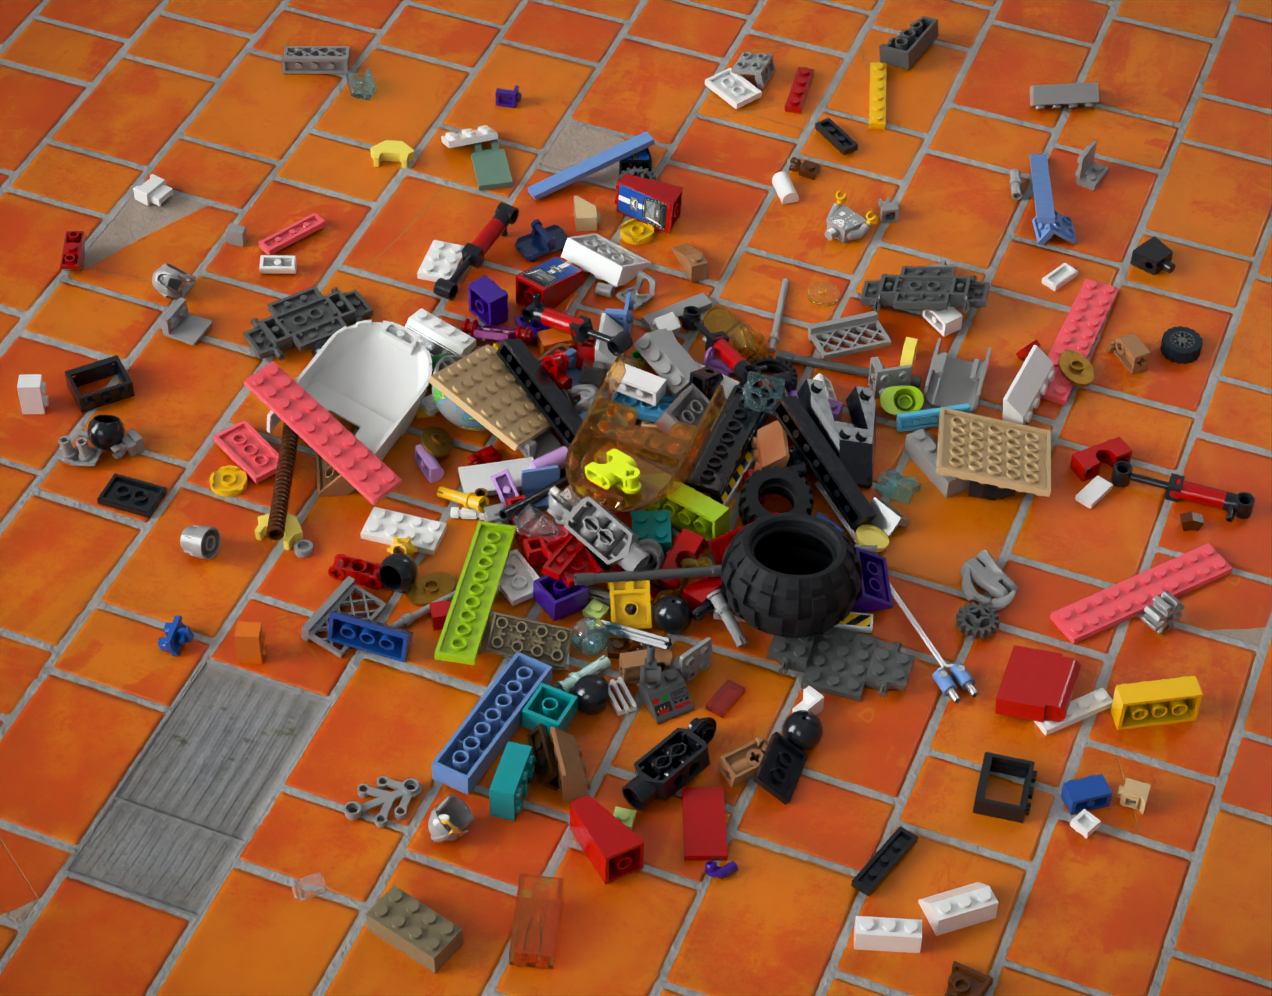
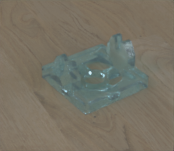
M749 371L747 383L744 384L741 391L743 392L741 399L744 400V408L774 415L771 409L783 398L785 379ZM757 381H763V386L760 388L753 387ZM769 383L775 388V392L769 387ZM762 388L769 390V397L762 396ZM751 393L758 394L761 398L760 405L754 401ZM772 398L774 401L771 403V406L767 407V400Z

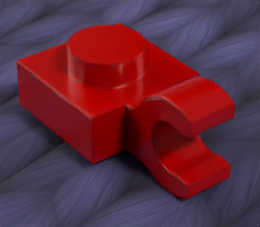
M490 445L476 451V454L468 456L471 463L467 466L502 461V456Z

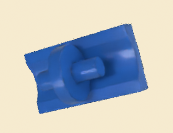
M175 616L172 623H166L164 632L167 637L160 638L158 641L160 649L162 651H170L172 656H178L182 645L191 642L194 637L190 631L191 628L182 623L181 616Z

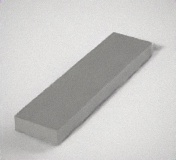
M702 292L642 316V322L652 332L650 325L655 318L673 311L675 317L682 320L685 307L695 306L700 308L702 312L712 308V302Z

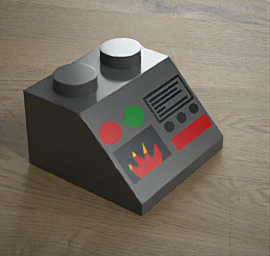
M676 667L661 672V685H657L655 682L640 684L639 680V698L657 725L694 711L686 682Z

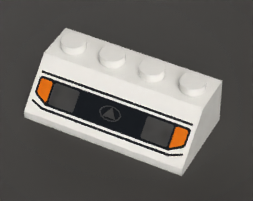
M422 308L410 316L405 325L407 329L414 332L423 341V345L429 350L431 356L444 353L467 356L476 351V339Z

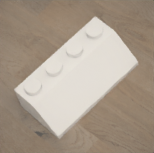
M1033 345L1003 398L1002 420L1023 425L1026 422L1029 423L1033 415V409L1038 408L1041 395H1045L1048 382H1052L1054 379V363L1037 345Z

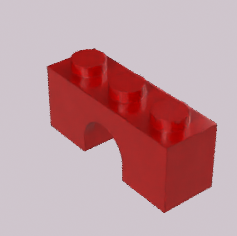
M1120 437L1110 439L1104 443L1072 454L1070 468L1083 482L1099 474L1100 463H1106L1112 469L1118 461L1130 463L1132 450Z
M683 528L682 532L677 534L673 548L668 550L665 562L659 569L679 568L680 562L685 558H692L698 561L707 546L705 538ZM688 578L658 579L657 582L660 586L680 594Z

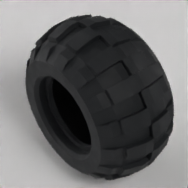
M777 513L755 519L753 523L745 525L735 534L722 559L721 582L731 609L751 627L774 636L802 638L828 631L834 625L847 618L861 590L862 567L852 542L842 531L837 530L833 524L807 514Z

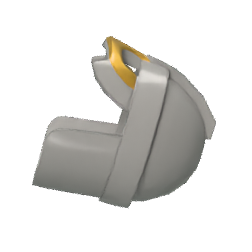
M449 795L431 811L428 829L434 842L454 841L469 832L468 830H462L474 820V816L466 803L456 795Z

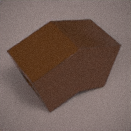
M1195 512L1180 514L1183 531L1190 529L1199 531L1204 524L1202 514Z

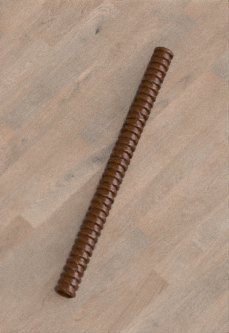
M286 423L283 425L266 533L272 540H280L284 537L299 438Z

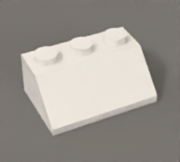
M602 313L598 332L613 337L624 330L610 316ZM597 339L595 345L594 377L607 378L609 370L617 361L623 359L624 353L620 356H614L608 350L607 343Z
M980 882L918 900L936 936L996 918L999 904L990 886Z

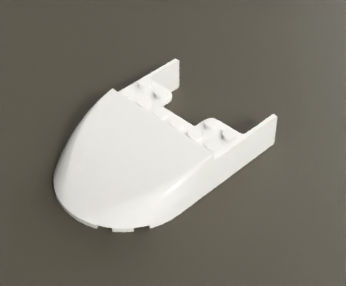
M363 320L349 327L344 326L335 332L301 372L295 382L328 412L330 411L359 427L360 429L355 437L382 461L399 437H403L420 407L429 386L428 380L432 375V359L429 350L423 345V341L406 327L383 320V323ZM272 410L267 415V432L269 433L281 421Z

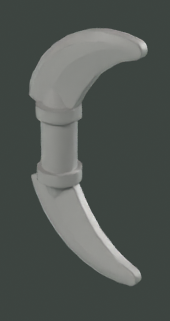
M970 568L963 575L962 590L968 601L982 602L985 606L989 604L990 610L996 609L998 611L1005 608L1011 603L1016 594V591L1012 590L1008 595L1001 598H987L975 590L971 582Z

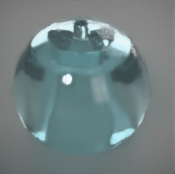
M586 617L575 623L572 628L574 631L571 644L579 654L594 657L606 650L610 641V633L604 622L598 618Z

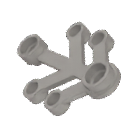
M386 776L377 778V788L370 787L365 783L360 784L357 787L359 797L367 798L370 795L378 798L363 804H359L356 801L346 803L344 806L345 817L355 821L361 816V813L383 805L379 814L375 816V825L378 828H384L388 824L387 817L394 801L402 797L400 805L394 809V816L397 820H404L407 817V807L411 799L419 796L422 791L421 784L414 778H408L404 782H399ZM389 787H390V788H393V789H396V790L393 791V792L385 791V790H387Z

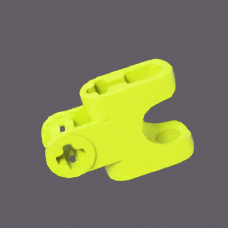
M613 448L606 452V464L591 462L585 466L587 479L606 490L613 486L627 494H636L641 490V483L638 481L640 470L637 468L636 462L633 458Z

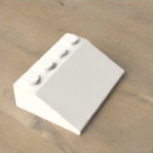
M597 233L568 237L561 255L568 263L581 267L580 269L584 272H590L594 274L595 278L605 280L614 287L626 285L637 276L638 271L645 270L651 264L650 261Z

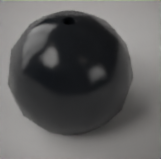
M113 415L95 416L88 424V438L92 445L99 449L111 450L110 448L114 445H119L125 436L123 422L120 418Z
M393 553L386 556L380 564V580L386 588L392 591L401 592L407 590L417 580V564L410 556L404 553Z
M673 594L667 595L655 605L654 621L657 627L666 633H680L687 629L692 621V608L690 603L683 597Z
M587 674L579 678L574 684L572 695L578 697V709L581 712L594 715L605 711L609 683L604 677L597 674Z
M799 710L786 718L782 726V734L784 738L800 750L807 751L819 744L823 736V727L820 719L812 712Z

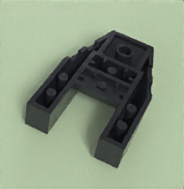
M806 379L797 392L799 401L857 486L871 488L876 447V401L872 388L855 386L849 394L846 403L852 423L834 421L824 382Z

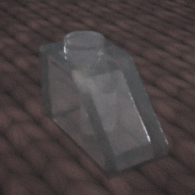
M530 503L513 518L516 524L515 529L522 536L526 535L532 538L542 535V537L560 533L555 520Z

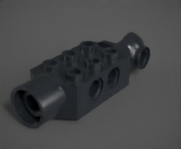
M710 717L693 719L687 729L677 728L634 763L636 777L622 787L624 798L634 809L642 810L654 799L667 801L710 765L707 744L712 740L716 731L717 723L715 719Z

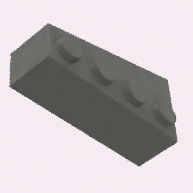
M923 16L911 24L909 29L902 30L898 37H892L889 39V43L880 45V62L909 70L938 37V19Z

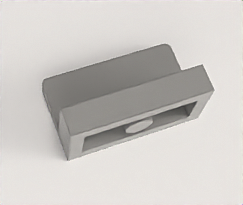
M874 497L870 502V505L877 513V516L870 523L883 530L888 537H891L898 525L906 527L910 522L883 499Z

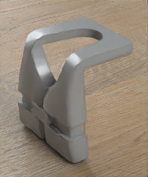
M640 270L637 272L636 285L617 293L616 298L625 303L627 292H631V298L634 299L633 309L638 310L654 297L657 281ZM644 278L649 281L650 294H638Z

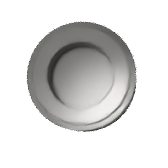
M301 539L294 544V553L297 557L307 558L314 552L313 543L310 540Z

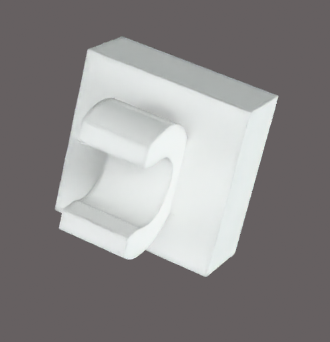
M1083 809L1071 820L1070 826L1076 832L1088 838L1100 826L1101 820Z

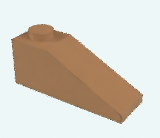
M688 243L671 247L673 254L691 283L707 279L708 262L701 251Z

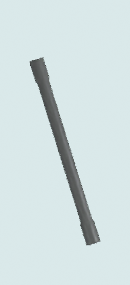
M781 350L777 351L776 357H780V361L783 359L787 360V363L869 377L870 368L797 355ZM912 376L910 386L919 388L921 377Z
M722 565L608 573H575L574 583L575 585H591L608 582L708 576L721 577Z

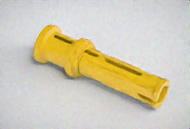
M440 486L437 490L443 492V494L437 492L439 498L463 504L469 510L473 508L479 513H484V507L489 506V499L486 496L479 497L473 492L466 494L446 488L445 486Z

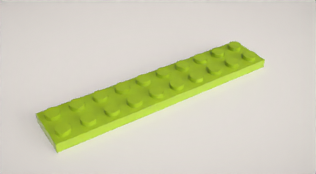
M478 521L434 653L435 660L475 665L516 536L517 526Z

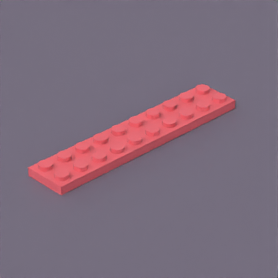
M1085 278L1048 354V358L1054 363L1053 371H1055V376L1052 382H1048L1045 395H1041V399L1066 405L1075 385L1069 382L1059 369L1058 360L1060 354L1064 351L1072 350L1088 359L1116 300L1119 288Z
M274 361L244 380V385L371 504L374 505L402 484L401 478Z
M1207 543L1051 613L1050 619L1074 645L1144 613L1146 605L1152 606L1154 604L1152 598L1156 595L1161 597L1163 591L1167 590L1175 598H1178L1231 574L1233 568Z

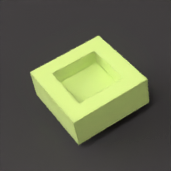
M593 599L583 610V616L589 620L593 617L604 619L610 613V607L596 599Z
M616 806L613 815L632 830L636 818V810Z

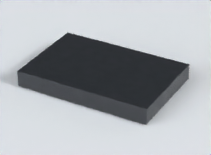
M115 473L97 498V502L104 506L150 518L166 495L167 488Z
M775 732L770 738L753 781L786 805L791 800L808 755L778 732Z

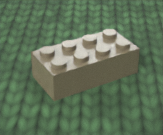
M395 885L366 913L367 930L434 974L463 945L462 928Z

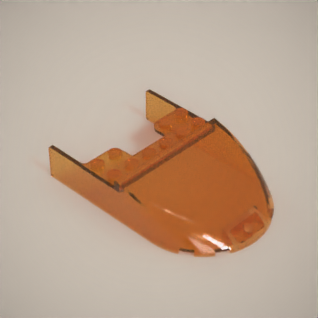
M618 354L566 454V477L573 492L581 500L589 496L595 498L610 512L638 510L668 497L687 480L696 467L695 462L726 403L723 385L719 384L698 426L678 422L672 426L668 435L634 425L638 418L637 409L612 400L626 373L623 357ZM613 448L633 458L636 462L637 468L640 470L638 481L641 483V490L636 494H627L615 486L606 490L587 479L585 466L591 462L606 464V452Z

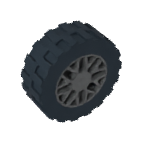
M1182 326L1172 327L1164 332L1160 350L1162 355L1171 362L1187 364L1198 359L1203 342L1199 333H1196L1193 329Z

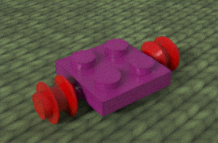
M469 318L463 321L461 325L462 332L467 335L471 333L472 337H478L480 341H490V339L497 340V343H502L503 339L515 338L524 340V343L528 344L533 338V331L530 326H527L526 329H523L522 325H519L517 329L493 325L481 327L477 319L470 322Z

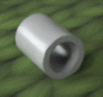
M598 282L595 294L612 298L615 287Z

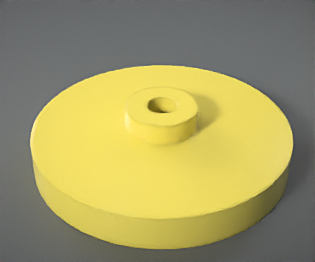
M861 525L855 532V539L860 545H877V552L886 550L889 544L887 534L876 526Z

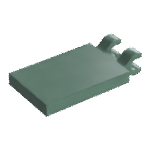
M491 140V149L482 150L481 142L474 143L475 148L474 153H471V160L479 191L513 187L505 150L499 149L498 140Z

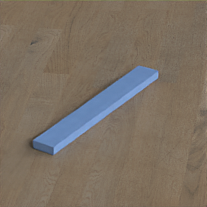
M645 131L527 187L528 192L535 201L654 145L655 141Z
M1030 154L1029 161L1037 223L1055 224L1047 154Z

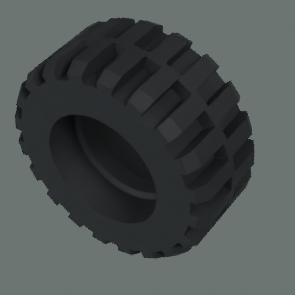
M773 465V468L766 466L762 467V471H754L752 476H748L745 480L739 498L738 512L739 516L742 517L743 525L772 514L758 500L767 494H778L787 498L791 502L793 509L786 513L811 515L814 496L812 495L813 490L811 486H807L808 481L804 477H799L800 473L797 471H790L788 467L783 469Z

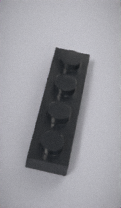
M900 826L852 880L851 886L870 896L917 843L918 836Z

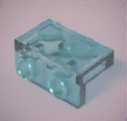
M367 68L364 75L348 71L346 77L351 96L370 101L372 95L376 92L371 68Z
M889 469L880 473L875 491L904 504H909L912 495L920 490L921 483L916 482V479L913 477H904L899 475L898 471Z

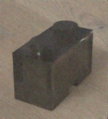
M584 359L579 383L593 384L601 387L603 382L606 383L609 371L606 368V363Z

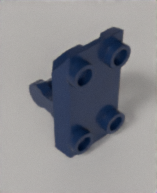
M536 219L531 223L532 233L518 238L515 243V248L527 261L536 262L540 256L556 250H563L569 236L557 225L543 228L542 223Z

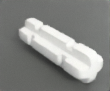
M451 507V518L458 519L461 517V519L473 520L479 518V520H484V513H479L476 509L472 508L469 510L465 507H462V509Z

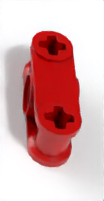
M337 554L334 557L333 566L328 570L330 577L336 580L344 581L350 576L355 579L356 585L369 587L374 590L381 589L383 585L379 577L378 569L380 564L349 557L344 554Z

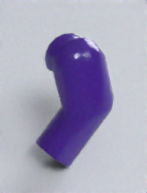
M708 861L705 864V872L709 876L721 879L738 870L734 861L723 867L717 866L714 861Z

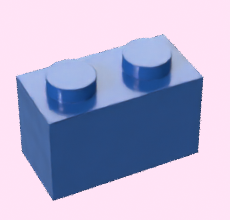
M1103 774L1090 775L1086 778L1064 782L1061 797L1070 815L1080 813L1083 809L1090 811L1110 806L1112 791Z

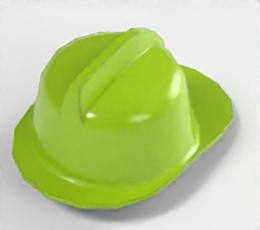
M914 386L887 387L880 395L881 407L884 411L893 415L919 411L924 403L922 392Z

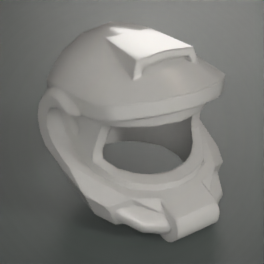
M169 263L163 264L152 276L153 287L168 299H179L181 297L180 286L182 282H195L196 280L194 275H190Z
M593 384L576 385L567 390L571 403L578 414L608 404L605 395ZM581 395V401L576 400L575 397Z

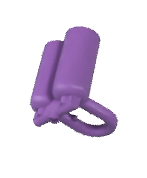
M709 347L702 365L719 371L729 378L734 377L735 374L719 358L715 357V348Z

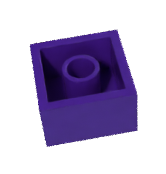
M486 275L468 284L469 311L485 325L499 326L508 321V294L505 290H502Z
M546 575L533 581V598L554 621H557L584 609L588 605V589L585 585L568 588L562 579L556 580Z

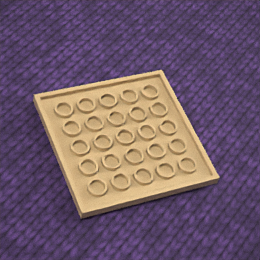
M489 344L430 376L429 383L514 451L552 428L496 354V348Z
M941 407L936 473L943 476L957 477L961 480L976 481L980 484H990L999 488L1013 489L1018 492L1032 493L1040 497H1049L1051 493V430Z

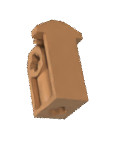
M1127 334L1111 340L1107 349L1108 353L1113 352L1131 375L1148 369L1151 352L1137 335Z
M655 648V658L657 659V666H661V672L670 669L674 662L671 650ZM647 649L620 653L619 673L626 686L639 684L640 666L645 665Z
M760 736L720 757L717 768L731 788L755 777L768 742Z

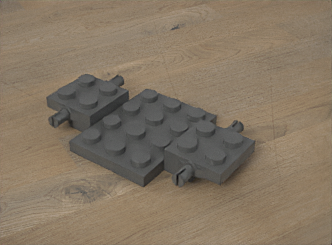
M902 266L900 275L882 274L880 280L865 281L860 303L861 305L873 306L874 311L876 309L879 311L881 305L886 307L893 306V309L900 310L935 309L941 311L948 309L950 300V307L962 308L965 313L967 309L968 313L970 307H986L990 283L977 282L975 275H973V278L972 275L955 276L956 267Z
M314 286L267 304L268 311L272 316L258 321L257 318L252 319L251 324L254 328L244 332L243 335L259 359L275 354L281 361L286 357L282 351L293 347V343L300 352L313 348L316 342L329 339L344 326L348 327L347 325L373 316V309L357 290L342 293L335 287V289L331 290V294L323 296L318 288Z
M835 627L824 633L817 634V637L816 635L802 638L773 636L767 653V659L781 663L779 669L781 674L784 671V675H786L788 669L804 673L801 688L805 689L811 686L820 693L859 702L865 687L879 690L878 695L881 697L883 693V698L887 696L888 689L905 691L915 656L900 653L902 646L900 642H898V645L897 641L894 642L892 650L877 647L879 637Z

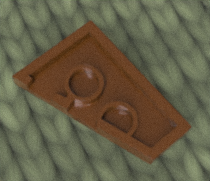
M953 961L945 996H984L993 984V978Z

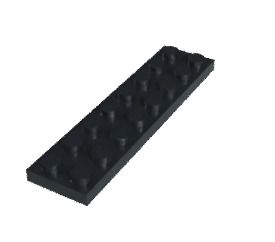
M739 385L734 386L684 480L685 485L694 488L696 491L720 497L770 400V393Z

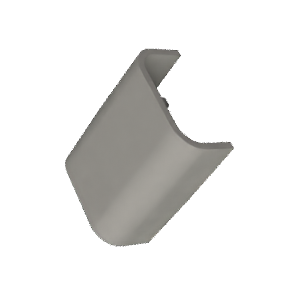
M938 338L925 384L924 401L929 406L935 408L968 403L970 405V413H972L978 407L992 348L988 347L984 362L976 358L974 362L947 357L948 353L945 352L942 354L940 351L942 338Z

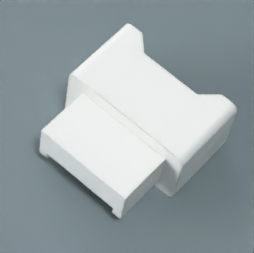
M151 174L150 179L141 186H135L133 189L135 200L147 206H150L152 203L161 206V203L174 195L173 188L166 185V180L154 174Z

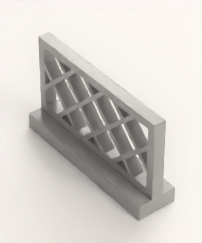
M285 46L284 54L281 58L282 74H348L350 46Z
M876 311L808 325V340L810 343H814L823 360L891 346L892 342L880 324ZM864 334L871 335L872 337H871V338L864 337ZM849 337V338L855 339V341L852 342V341H848V340H846V339ZM876 337H878V338H881V339H884V340H883V341H877V340H875V339H876ZM831 341H833V342H836V343H839V344L836 346V345L829 344V343H830ZM859 341H862V342H865V343H867V344L862 345V344H858V343H859ZM846 345L850 346V348H842L841 346ZM827 348L834 351L826 353L824 350Z
M348 576L302 626L301 639L306 642L312 640L329 652L342 658L351 647L344 645L339 650L333 646L332 641L316 636L318 632L327 631L328 634L330 613L335 610L340 611L342 606H350L351 612L347 613L355 616H366L367 619L375 621L387 607V603L357 586L355 579ZM356 592L362 596V599L352 600L351 596ZM374 603L379 606L377 610H368L367 604ZM364 604L365 611H354L353 605Z

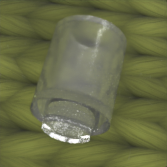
M320 872L294 881L295 886H292L295 898H300L301 901L327 892L325 881Z

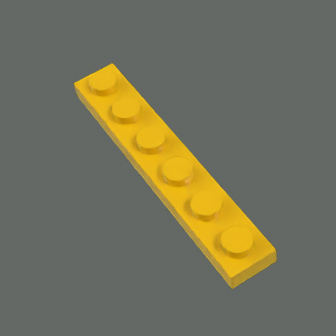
M870 62L868 129L885 130L887 63Z

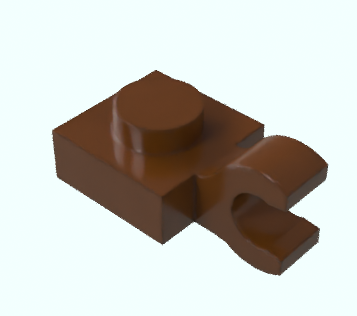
M792 157L790 163L793 164L790 165L789 170L799 172V176L815 180L821 165L806 160L802 163L797 157Z
M609 638L608 658L619 659L620 653L643 650V643L637 641L629 643V639Z

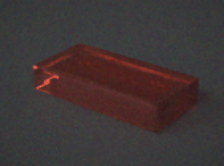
M728 679L707 702L706 710L723 718L745 693V687Z

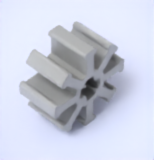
M1167 590L1162 592L1161 597L1156 595L1152 598L1154 604L1152 606L1146 605L1144 608L1146 614L1141 617V620L1158 634H1163L1165 628L1171 629L1174 626L1172 621L1174 619L1179 620L1182 616L1180 611L1185 608L1184 604Z

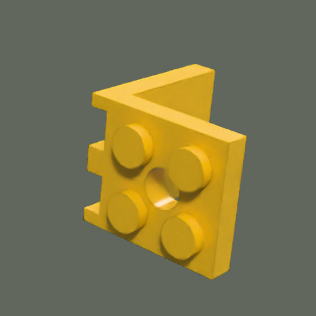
M650 580L608 582L611 622L635 629L652 628ZM630 603L636 606V612L632 615L625 612L626 605Z

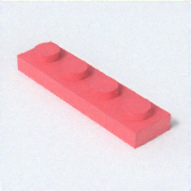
M313 213L259 241V248L268 255H273L326 226V222L318 214Z

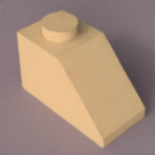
M574 196L576 232L597 231V223H600V213H597L596 206L579 196Z

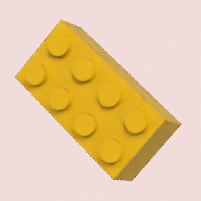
M1196 676L1124 683L1116 685L1110 712L1117 730L1196 721L1203 693Z

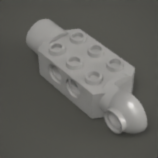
M550 494L547 511L558 521L564 519V527L607 565L613 567L620 565L625 571H641L647 565L651 555L637 544L639 536L595 498L590 496L583 498L572 509L573 505L561 495L555 497Z

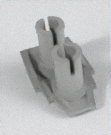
M69 436L59 438L58 442L61 449L55 458L72 466H95L103 452V449L89 447L88 440L85 437L76 440L77 447L72 446Z

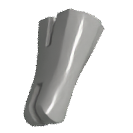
M986 549L978 553L976 558L972 557L967 560L960 570V575L963 576L965 571L970 568L971 582L996 598L1004 597L1012 590H1015L1016 593L1019 591L1017 585L1005 574Z

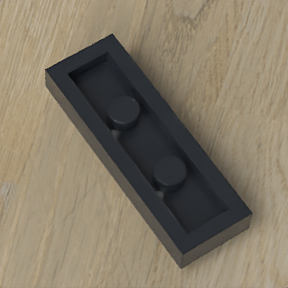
M830 118L815 123V129L843 155L858 150V144Z

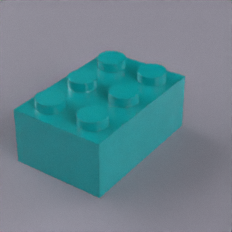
M507 742L489 789L490 816L515 821L517 813H521L523 797H527L529 792V781H533L535 776V769L533 768L535 756L532 755V746Z

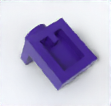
M515 86L514 90L497 88L496 106L516 108L517 103L521 101L519 86Z

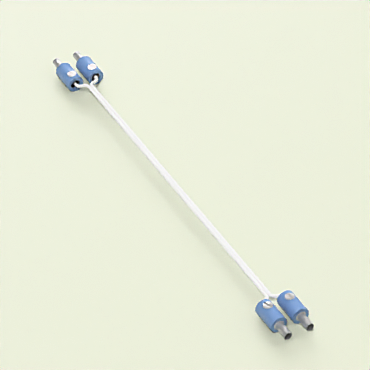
M819 481L816 482V487L855 543H858L855 539V532L850 528ZM890 584L891 595L941 665L933 673L932 678L943 694L950 696L954 703L961 701L956 693L957 686L944 669L945 666L951 667V674L963 690H968L972 697H977L979 693L974 687L975 680L963 663H945Z

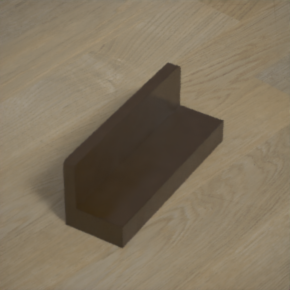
M540 723L527 734L529 746H532V755L535 756L534 766L539 784L557 791L559 785L556 776L559 775L547 726Z

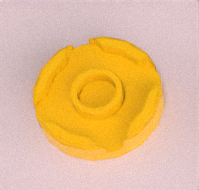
M635 218L630 219L621 225L620 237L629 244L643 245L653 239L654 227Z
M232 465L218 468V471H214L209 479L211 490L222 497L237 496L248 485L247 473L242 471L240 467Z

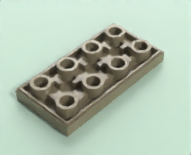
M494 612L485 651L510 658L516 652H520L552 667L565 669L574 629Z

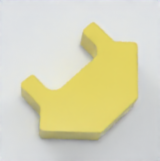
M385 140L370 148L374 167H379L382 161L401 162L402 168L407 169L409 162L415 159L414 150L403 141Z
M906 337L900 366L912 365L913 367L917 356L919 339Z
M269 514L258 516V526L255 529L257 540L261 541L267 535ZM287 514L284 537L282 538L284 549L290 550L298 540L303 539V532L297 517Z

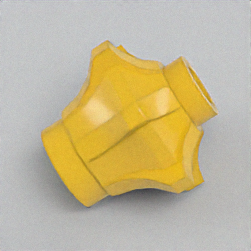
M396 535L393 537L394 542L391 547L387 548V552H391V554L404 553L412 557L414 552H418V548H414L410 541L412 537L398 538Z

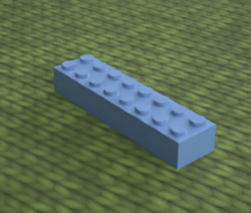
M516 652L432 762V779L469 795L506 746L507 742L521 726L522 710L542 682L549 686L553 683L552 666Z

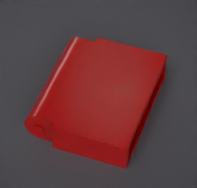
M1014 645L996 697L995 714L1044 722L1045 720L1063 721L1079 676L1080 663L1073 658L1063 657L1062 653Z

